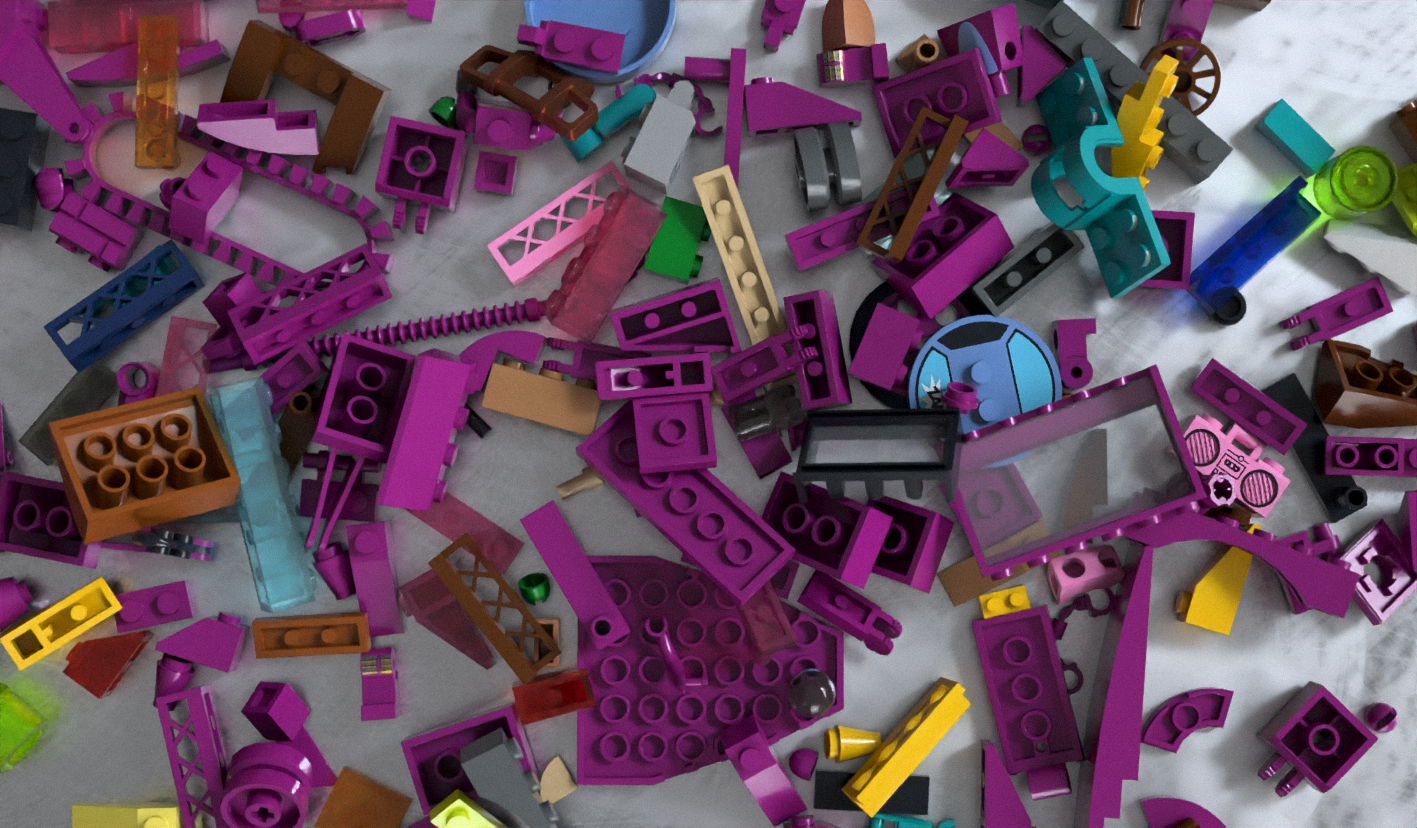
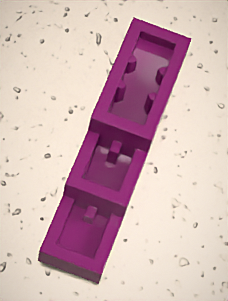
M217 39L189 52H186V49L177 41L149 53H146L141 46L134 42L66 72L68 80L79 87H127L159 83L193 75L229 62L231 59L226 47Z

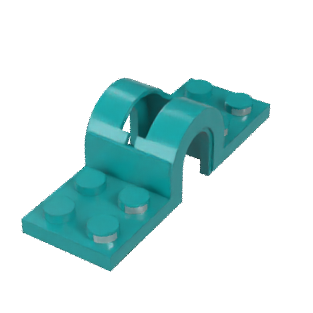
M1083 57L1035 96L1047 129L1050 131V137L1055 150L1039 162L1040 165L1034 170L1031 178V189L1038 207L1051 222L1064 228V230H1086L1111 299L1121 298L1169 266L1171 261L1139 178L1110 177L1099 168L1095 161L1094 151L1096 147H1120L1125 142L1092 58ZM1067 178L1075 191L1084 198L1082 201L1084 208L1076 205L1074 208L1068 206L1059 196L1053 185V180Z

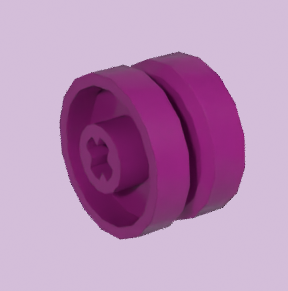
M274 742L255 743L242 747L232 756L228 766L226 786L220 804L222 819L230 828H301L307 816L308 796L313 780L311 763L302 753L290 746Z

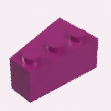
M718 277L610 310V317L621 351L742 352Z

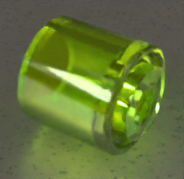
M1360 145L1349 148L1330 158L1316 173L1313 183L1316 203L1325 214L1337 220L1351 221L1377 212L1391 202L1397 191L1399 177L1396 165L1388 154L1376 147ZM1356 172L1358 174L1363 173L1367 179L1368 186L1359 188L1356 185L1359 180Z
M0 682V774H5L17 766L35 748L48 730L50 721L7 684Z

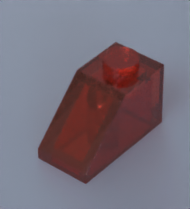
M150 630L96 638L87 640L84 643L80 641L67 655L66 660L69 664L63 673L98 699L110 696L155 634Z
M587 668L549 672L535 676L525 685L521 680L514 681L512 685L521 725L597 706Z

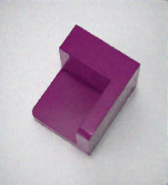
M260 681L241 712L265 739L293 742L309 716L310 709L287 683Z

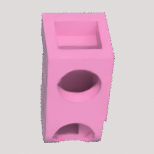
M1103 545L1052 558L1048 564L1046 577L1057 604L1061 605L1071 602L1075 595L1116 585L1125 577V572L1114 547Z

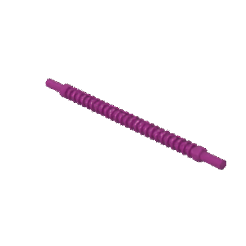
M575 295L538 301L537 298L525 299L524 304H519L518 301H515L514 306L504 303L503 308H498L497 305H494L492 310H488L484 306L481 312H477L473 308L470 314L462 310L459 316L451 312L448 318L441 314L440 319L430 316L429 321L419 318L418 323H414L410 319L407 325H403L399 321L396 327L388 323L385 329H382L380 325L376 326V330L366 327L365 332L355 329V333L350 335L384 346L385 343L389 342L391 346H394L395 341L405 344L406 339L416 342L417 337H421L425 341L428 335H432L436 339L439 333H443V336L447 337L450 331L458 335L459 330L469 333L470 328L480 331L481 326H485L489 330L492 324H496L500 328L503 322L511 326L514 320H517L519 324H522L523 319H527L528 322L540 321L541 316L578 310ZM335 332L332 338L324 334L321 340L313 336L312 341H305L319 358H321V354L331 357L332 352L336 350L341 336ZM296 345L254 365L245 348L232 358L223 356L210 361L204 359V371L206 374L243 368L245 371H253L258 369V365L267 368L268 363L274 365Z

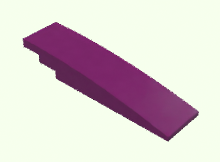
M1130 544L1123 565L1125 577L1118 583L1115 592V606L1109 614L1087 716L1083 741L1085 761L1080 762L1074 828H1103L1104 818L1120 819L1122 780L1138 781L1153 546Z

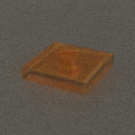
M344 766L314 828H399L413 799L356 770Z

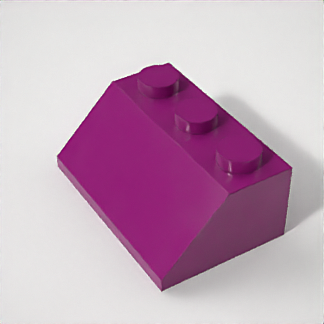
M953 192L938 207L941 213L939 217L919 224L902 261L895 265L881 257H877L871 262L874 269L906 304L928 319H932L936 314L942 312L951 301L964 290L970 288L980 276L999 263L1014 248L996 213L956 192Z

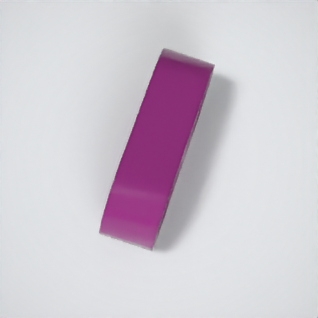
M348 10L299 22L292 30L295 39L313 47L358 36L364 33L366 28L362 12L360 10Z

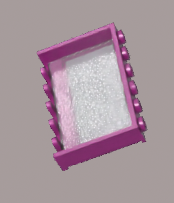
M1155 364L1133 374L1114 379L1100 386L1081 391L1067 398L964 434L954 503L981 576L986 577L990 575L993 582L1013 575L1012 567L1027 562L1028 567L1033 568L1051 561L1049 554L1064 549L1065 554L1069 555L1088 548L1086 540L1101 536L1102 541L1105 542L1125 534L1123 527L1138 522L1139 528H1144L1161 522L1160 514L1175 509L1177 515L1199 508L1197 500L1207 496L1160 372ZM945 442L934 445L939 462H942Z

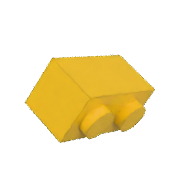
M1024 584L986 592L977 596L983 619L1031 608Z

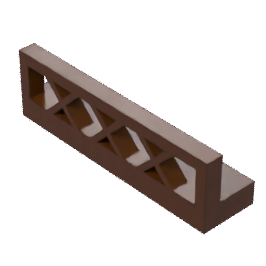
M924 106L921 107L855 245L895 265L902 261L969 121L957 115L948 119ZM925 119L945 128L938 142L924 146L919 132ZM914 140H916L918 148L910 151ZM935 148V150H934V152H933V154H932V156H931V158H930V160H929V157H928L926 151ZM920 153L925 171L922 176L908 180L903 163L907 157ZM899 174L902 183L893 185ZM918 183L914 193H912L910 185ZM904 187L909 204L906 210L891 215L886 198L889 192ZM883 208L886 217L877 219L881 209ZM902 217L896 229L893 219ZM884 222H888L893 236L887 249L867 240L872 227Z
M468 532L428 562L524 685L533 679L541 668L562 653L561 649ZM466 543L475 555L474 571L457 569L448 556ZM479 561L489 573L478 571ZM463 575L473 576L472 586ZM477 577L493 578L499 585L497 601L480 598L476 593ZM503 591L511 602L502 601ZM487 605L497 606L496 616ZM501 607L519 610L523 615L521 631L505 629L499 622ZM527 622L530 624V626L534 629L535 632L526 631ZM511 635L520 636L519 646ZM525 637L542 639L550 651L533 664L523 652Z

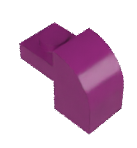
M248 272L222 280L202 302L220 325L200 348L209 361L223 356L232 358L245 348L227 311L263 294ZM253 313L241 319L244 328L259 322L263 314Z

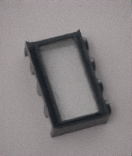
M959 408L807 411V422L796 472H793L800 503H808L812 481H825L828 495L833 500L844 498L846 488L844 481H864L867 496L872 500H879L883 497V481L895 480L904 481L906 495L913 500L920 499L922 496V480H943L947 502H955L964 438Z

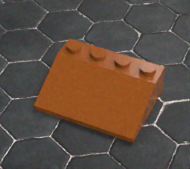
M200 386L48 423L50 437L71 513L84 545L234 505L236 502L241 480Z

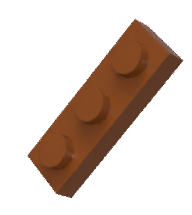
M367 612L255 618L252 621L256 659L368 653L371 649Z

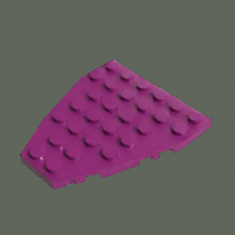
M587 555L630 627L631 632L598 651L578 619L577 785H655L664 782L666 779L684 773L688 774L720 761L730 760L724 751L720 732L753 714L770 744L773 745L779 742L780 739L800 729L803 730L813 725L814 722L844 709V633L761 591H757L740 607L702 571L657 556ZM663 616H665L668 621L667 633L685 670L686 679L706 676L708 677V685L686 686V694L679 692L664 664L655 637L646 631L645 623L648 617L650 618V629L658 633L664 629ZM811 668H813V669H817V670H819V671H815V670H813V671H808V670H806V669H811ZM814 671L818 673V676L810 678L807 673ZM798 674L795 679L801 678V683L794 685L793 680L792 684H790L793 677Z

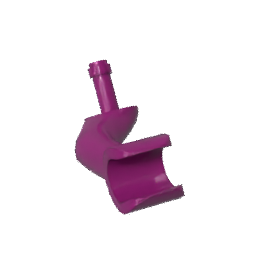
M663 616L664 629L658 633L650 629V618L648 617L645 623L646 631L655 637L664 664L679 692L686 694V686L708 685V677L706 676L686 679L685 670L667 633L668 621L665 616Z

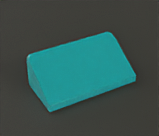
M1283 99L1255 125L1308 178L1315 175L1336 151Z

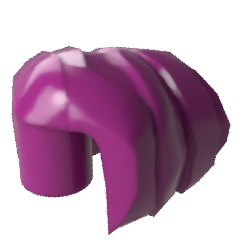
M45 167L34 178L42 209L56 213L59 212L68 193L74 192L73 179H64L62 168Z

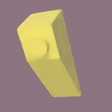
M179 801L72 804V828H185Z

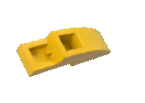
M1166 54L1153 68L1146 85L1136 81L1125 94L1116 120L1125 143L1120 147H1112L1111 150L1112 177H1138L1144 192L1150 181L1145 178L1148 168H1155L1164 148L1159 147L1164 132L1156 129L1164 113V109L1159 108L1163 97H1170L1179 79L1178 76L1173 75L1179 61Z

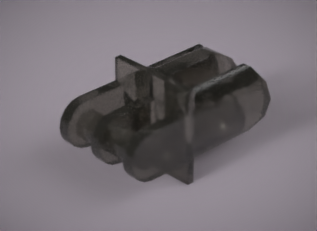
M787 384L767 391L766 386H763L765 394L728 407V414L734 421L736 427L735 434L739 442L778 430L779 436L782 437L781 430L799 425L805 420V413L799 409L801 406L800 400L794 397L796 389L793 385Z

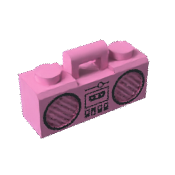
M1205 413L1201 417L1198 415L1188 416L1181 426V430L1198 475L1229 474L1236 482L1235 492L1237 497L1233 502L1244 510L1250 511L1256 518H1266L1291 481L1282 475L1285 469L1268 457H1265L1263 461L1257 459L1267 443L1236 421L1231 424L1224 434L1220 431L1223 425L1213 417ZM1233 439L1249 448V453L1246 455L1232 445ZM1170 443L1163 453L1177 462Z

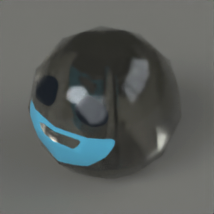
M811 668L802 670L793 677L789 683L787 694L789 703L796 712L802 716L813 718L822 716L831 709L835 703L836 688L828 674L822 670Z

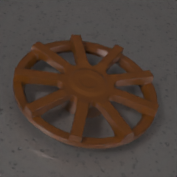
M1176 37L1153 46L1142 60L1139 68L1150 76L1151 72H1147L1146 69L1155 57L1160 61L1163 58L1160 52L1176 46L1175 59L1179 63L1173 75L1178 76L1179 79L1171 95L1174 98L1180 97L1183 106L1196 117L1208 109L1215 100L1221 85V68L1214 53L1203 43L1183 37ZM1184 45L1199 49L1186 65L1183 64ZM1204 55H1207L1213 68L1193 72V67ZM1215 76L1214 87L1211 93L1195 85L1196 79ZM1191 91L1207 99L1195 111H1192L1187 97Z

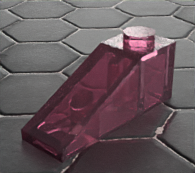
M433 569L398 588L401 596L397 599L407 617L413 615L416 622L486 670L497 664L476 623Z

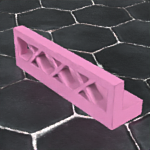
M610 161L486 246L511 283L516 287L639 203L638 197L614 162ZM609 173L613 175L622 188L620 192L610 199L595 196L597 181ZM591 186L590 195L581 193ZM572 198L589 200L586 215L579 220L563 217L566 202ZM594 201L602 203L592 210ZM560 207L558 216L550 215V213ZM541 219L557 221L555 236L548 241L532 239L535 223ZM562 222L571 224L561 231ZM528 229L527 237L518 236ZM510 240L525 242L523 258L509 266L498 249ZM531 244L540 245L535 250L530 252Z

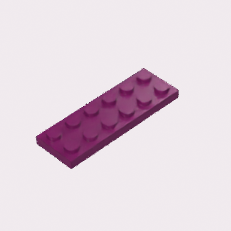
M631 399L576 447V454L740 607L795 555V548L707 468L639 474Z

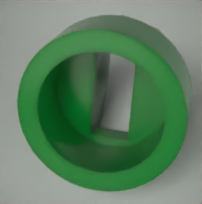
M449 96L441 97L431 106L429 113L445 128L453 129L456 125L457 104L454 105L455 99Z
M528 574L518 582L521 596L528 604L536 605L535 601L542 600L544 603L550 596V584L546 574Z

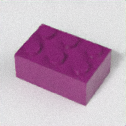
M783 471L779 474L761 517L796 549L795 555L791 559L862 589L865 587L893 520V517L845 496L841 500H833L829 497L827 489L812 483L808 503H800L793 475Z
M515 702L408 736L400 742L424 816L429 815V812L457 789L472 800L481 798L461 765L460 748L501 727L508 739L514 737L517 740L524 756L520 761L525 770L532 769L535 775H538Z

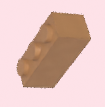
M504 358L502 365L492 364L481 407L590 436L595 431L603 400H598L596 383L577 378L575 385L561 381V373L540 368L539 375L524 371L526 364Z

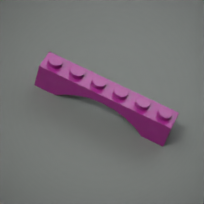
M1144 487L1142 493L1137 491L1132 493L1127 507L1163 495V493ZM1157 499L1130 508L1128 513L1161 502L1162 500ZM1200 507L1180 515L1176 514L1175 509L1161 513V522L1144 528H1139L1138 522L1123 527L1125 534L1120 537L1145 546H1153V549L1175 542L1190 540L1212 541L1237 547L1257 557L1272 568L1290 587L1299 604L1337 618L1345 617L1360 574L1350 571L1352 564L1347 561L1329 556L1326 562L1312 557L1314 550L1294 542H1291L1290 548L1275 543L1276 535L1254 528L1253 534L1238 529L1240 522L1222 515H1217L1216 520L1201 515L1203 509Z

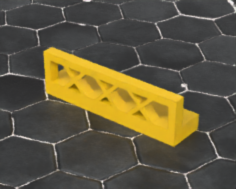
M940 677L841 789L867 816L872 818L972 705L962 695L965 689L958 682Z

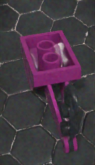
M3 471L0 483V550L95 569L101 548L164 554L185 559L211 560L213 542L198 540L193 536L165 531L155 527L135 531L132 535V541L137 545L102 540L84 545L71 513L62 482Z

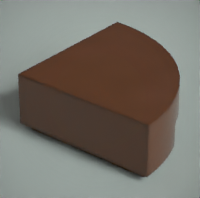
M1224 506L1211 508L1203 516L1216 519L1217 515H1222L1240 522L1239 526L1248 527L1252 514L1250 511Z

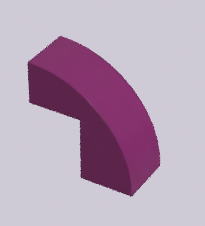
M528 331L497 332L477 340L459 356L477 361L475 372H479L480 377L476 390L485 393L492 364L498 362L502 352L537 366L548 339L543 335Z

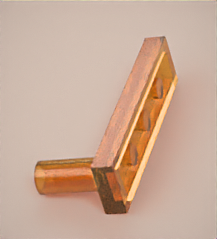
M139 15L135 166L138 169L173 171L181 163L180 154L177 152L181 19L177 15Z

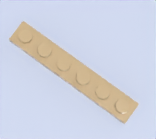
M729 164L693 176L692 179L752 345L772 335L778 336L788 331ZM792 344L783 346L788 357L793 355ZM793 367V371L768 383L769 392L798 382L796 367Z

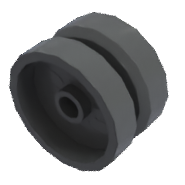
M847 120L826 124L824 129L825 148L822 147L819 133L814 127L793 130L796 174L807 210L811 212L829 207L831 201L829 184L831 183L836 200L841 205L861 202L862 189L859 166L852 133Z

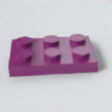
M974 48L871 86L894 158L898 156L922 106L948 119L957 115L969 121L963 135L1002 122L979 48ZM925 119L919 130L924 146L938 142L945 128ZM914 140L910 151L918 148L916 140Z

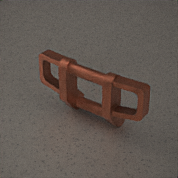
M485 45L460 65L462 80L483 89L494 97L499 95L530 112L534 120L546 125L569 141L577 140L599 119L598 107L590 100L594 92L593 83L584 78L572 77L544 61L543 57L536 56L534 54L535 51L517 50L515 53L491 45ZM487 62L500 64L488 75L477 71ZM524 75L533 77L540 75L556 84V86L538 100L513 86V84ZM573 102L585 113L574 122L568 123L557 115Z

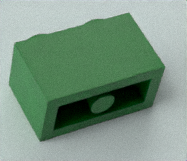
M665 196L644 267L645 273L686 285L689 284L690 277L698 278L704 258L697 255L701 240L708 242L712 232L703 207Z

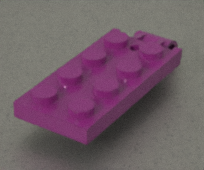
M1047 604L988 619L973 620L971 623L1008 774L1012 776L1017 775L1019 772L1027 771L1028 786L1033 801L1072 794L1070 777L1065 763L1085 761V756ZM1039 742L1045 743L1047 750H1039L1037 744Z

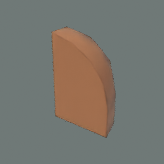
M829 0L827 2L822 19L823 52L841 50L845 47H870L871 44H875L872 14L864 0Z

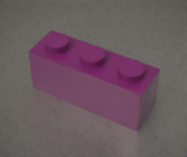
M815 290L784 297L789 330L805 325L808 331L804 338L791 343L793 354L798 353L803 348L813 346L818 353L812 360L796 366L803 410L819 411L853 404L833 293Z

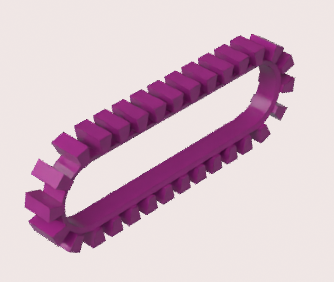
M125 92L108 94L114 112L106 116L99 106L90 102L82 110L87 118L94 123V134L91 140L85 144H76L65 139L64 143L71 147L83 149V159L64 162L69 177L77 181L88 176L92 177L93 181L79 191L90 202L101 206L110 191L113 194L103 208L245 273L248 272L249 275L276 286L280 269L286 271L276 287L304 273L215 232H212L203 244L196 241L192 243V239L174 231L171 232L168 229L170 212L111 186L101 176L96 164V149L103 134L120 122L140 121L351 216L359 222L365 231L367 246L379 268L391 273L395 258L390 254L377 253L376 242L395 240L391 225L384 221L372 228L370 227L367 220L379 212L380 209L364 195L353 211L347 207L357 194L343 185L336 184L333 200H330L326 197L335 186L331 180L316 173L314 175L309 170L294 163L292 167L290 162L277 155L244 148L226 142L224 151L219 150L225 141L205 132L203 140H198L203 132L197 128V119L186 114L183 115L178 110L167 105H161L156 100L145 95H141L138 111L133 112V98ZM161 113V116H160V119H159V122H158V121H156V119H157V117L159 116V114ZM183 122L182 128H181V132H180V131H178L177 129H178V127L181 125V123ZM248 149L246 161L241 160L242 156ZM270 158L268 170L266 171L262 168ZM292 167V171H291V174H290L289 181L286 180V179H283V178L285 177V175L287 174V172H288V171L290 170V168ZM314 176L311 191L305 189L306 185ZM132 201L134 204L129 210L130 202ZM152 211L156 212V214L150 221ZM218 240L221 244L213 253L215 242ZM237 250L242 251L243 253L234 264ZM366 259L364 260L359 270L354 274H357L369 268ZM258 261H264L265 263L255 275ZM319 281L315 284L313 290L322 291L323 288H328L331 282Z

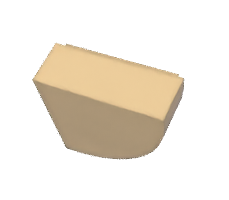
M557 755L550 761L542 774L540 782L541 799L543 802L550 800L554 804L579 787L560 755Z

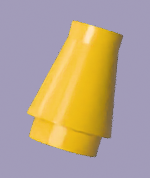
M835 725L834 728L826 729L824 732L826 759H834L836 763L872 755L882 744L880 732H870Z

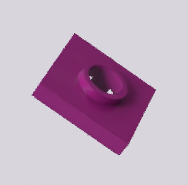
M1383 519L1374 520L1336 557L1351 563L1350 571L1360 574L1352 598L1373 626L1382 624L1417 589V568L1410 567L1403 545ZM1370 560L1375 562L1381 570V581L1378 585L1372 581L1369 574L1364 575V565L1368 564Z

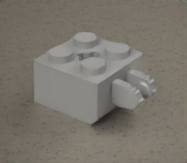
M679 80V82H676L673 85L674 89H671L667 99L657 95L653 104L649 102L645 104L638 119L640 132L637 138L629 137L621 154L626 176L666 195L696 136V121L692 111H690L691 102H694L695 90H693L694 86H692L689 80Z

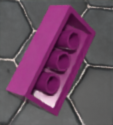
M436 348L418 354L376 498V504L429 511L435 506L436 502L442 503L448 486V482L443 480L447 466H453L458 452V445L453 444L457 430L463 431L469 415V409L464 408L468 394H474L480 377V373L475 372L477 361Z

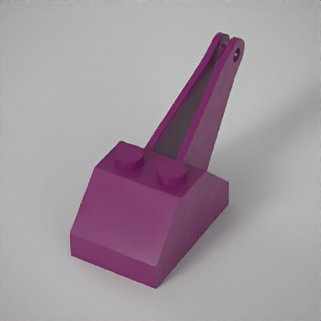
M0 0V85L6 84L65 139L76 144L89 142L94 134L93 125L85 115L45 47L48 42L47 30L50 29L51 25L48 10L39 0ZM79 126V131L75 133L76 128Z
M347 333L342 334L322 387L312 422L311 441L328 446V452L304 548L311 549L315 539L337 449L351 453L353 456L326 518L317 547V552L323 553L326 548L331 531L365 458L384 464L387 463L416 360L415 355Z

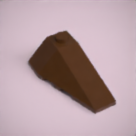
M1332 339L1322 343L1314 397L1324 423L1356 429L1417 425V376L1403 369L1404 363L1392 359L1388 364L1370 356V349L1357 344Z

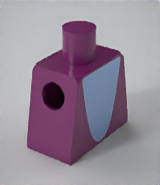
M1013 3L986 11L937 30L949 58L974 48L980 49L995 98L1011 93L1005 71L1021 66L1024 62L1017 16Z

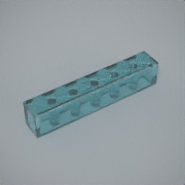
M263 377L208 388L216 425L241 480L235 506L260 609L265 612L275 613L315 601L313 590L317 589L316 577L313 570L308 568L305 553H308V549L304 548L306 537L302 531L299 532L296 517L299 516V506L295 496L290 495L287 482L291 477L290 468L287 460L281 457L278 443H281L282 435L278 423L272 419L269 406L273 404V397L268 384H264Z

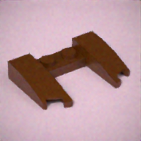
M260 20L248 21L230 67L220 103L265 100L276 74L336 105V108L319 149V155L316 157L311 172L325 174L326 166L345 167L346 174H354L392 89Z

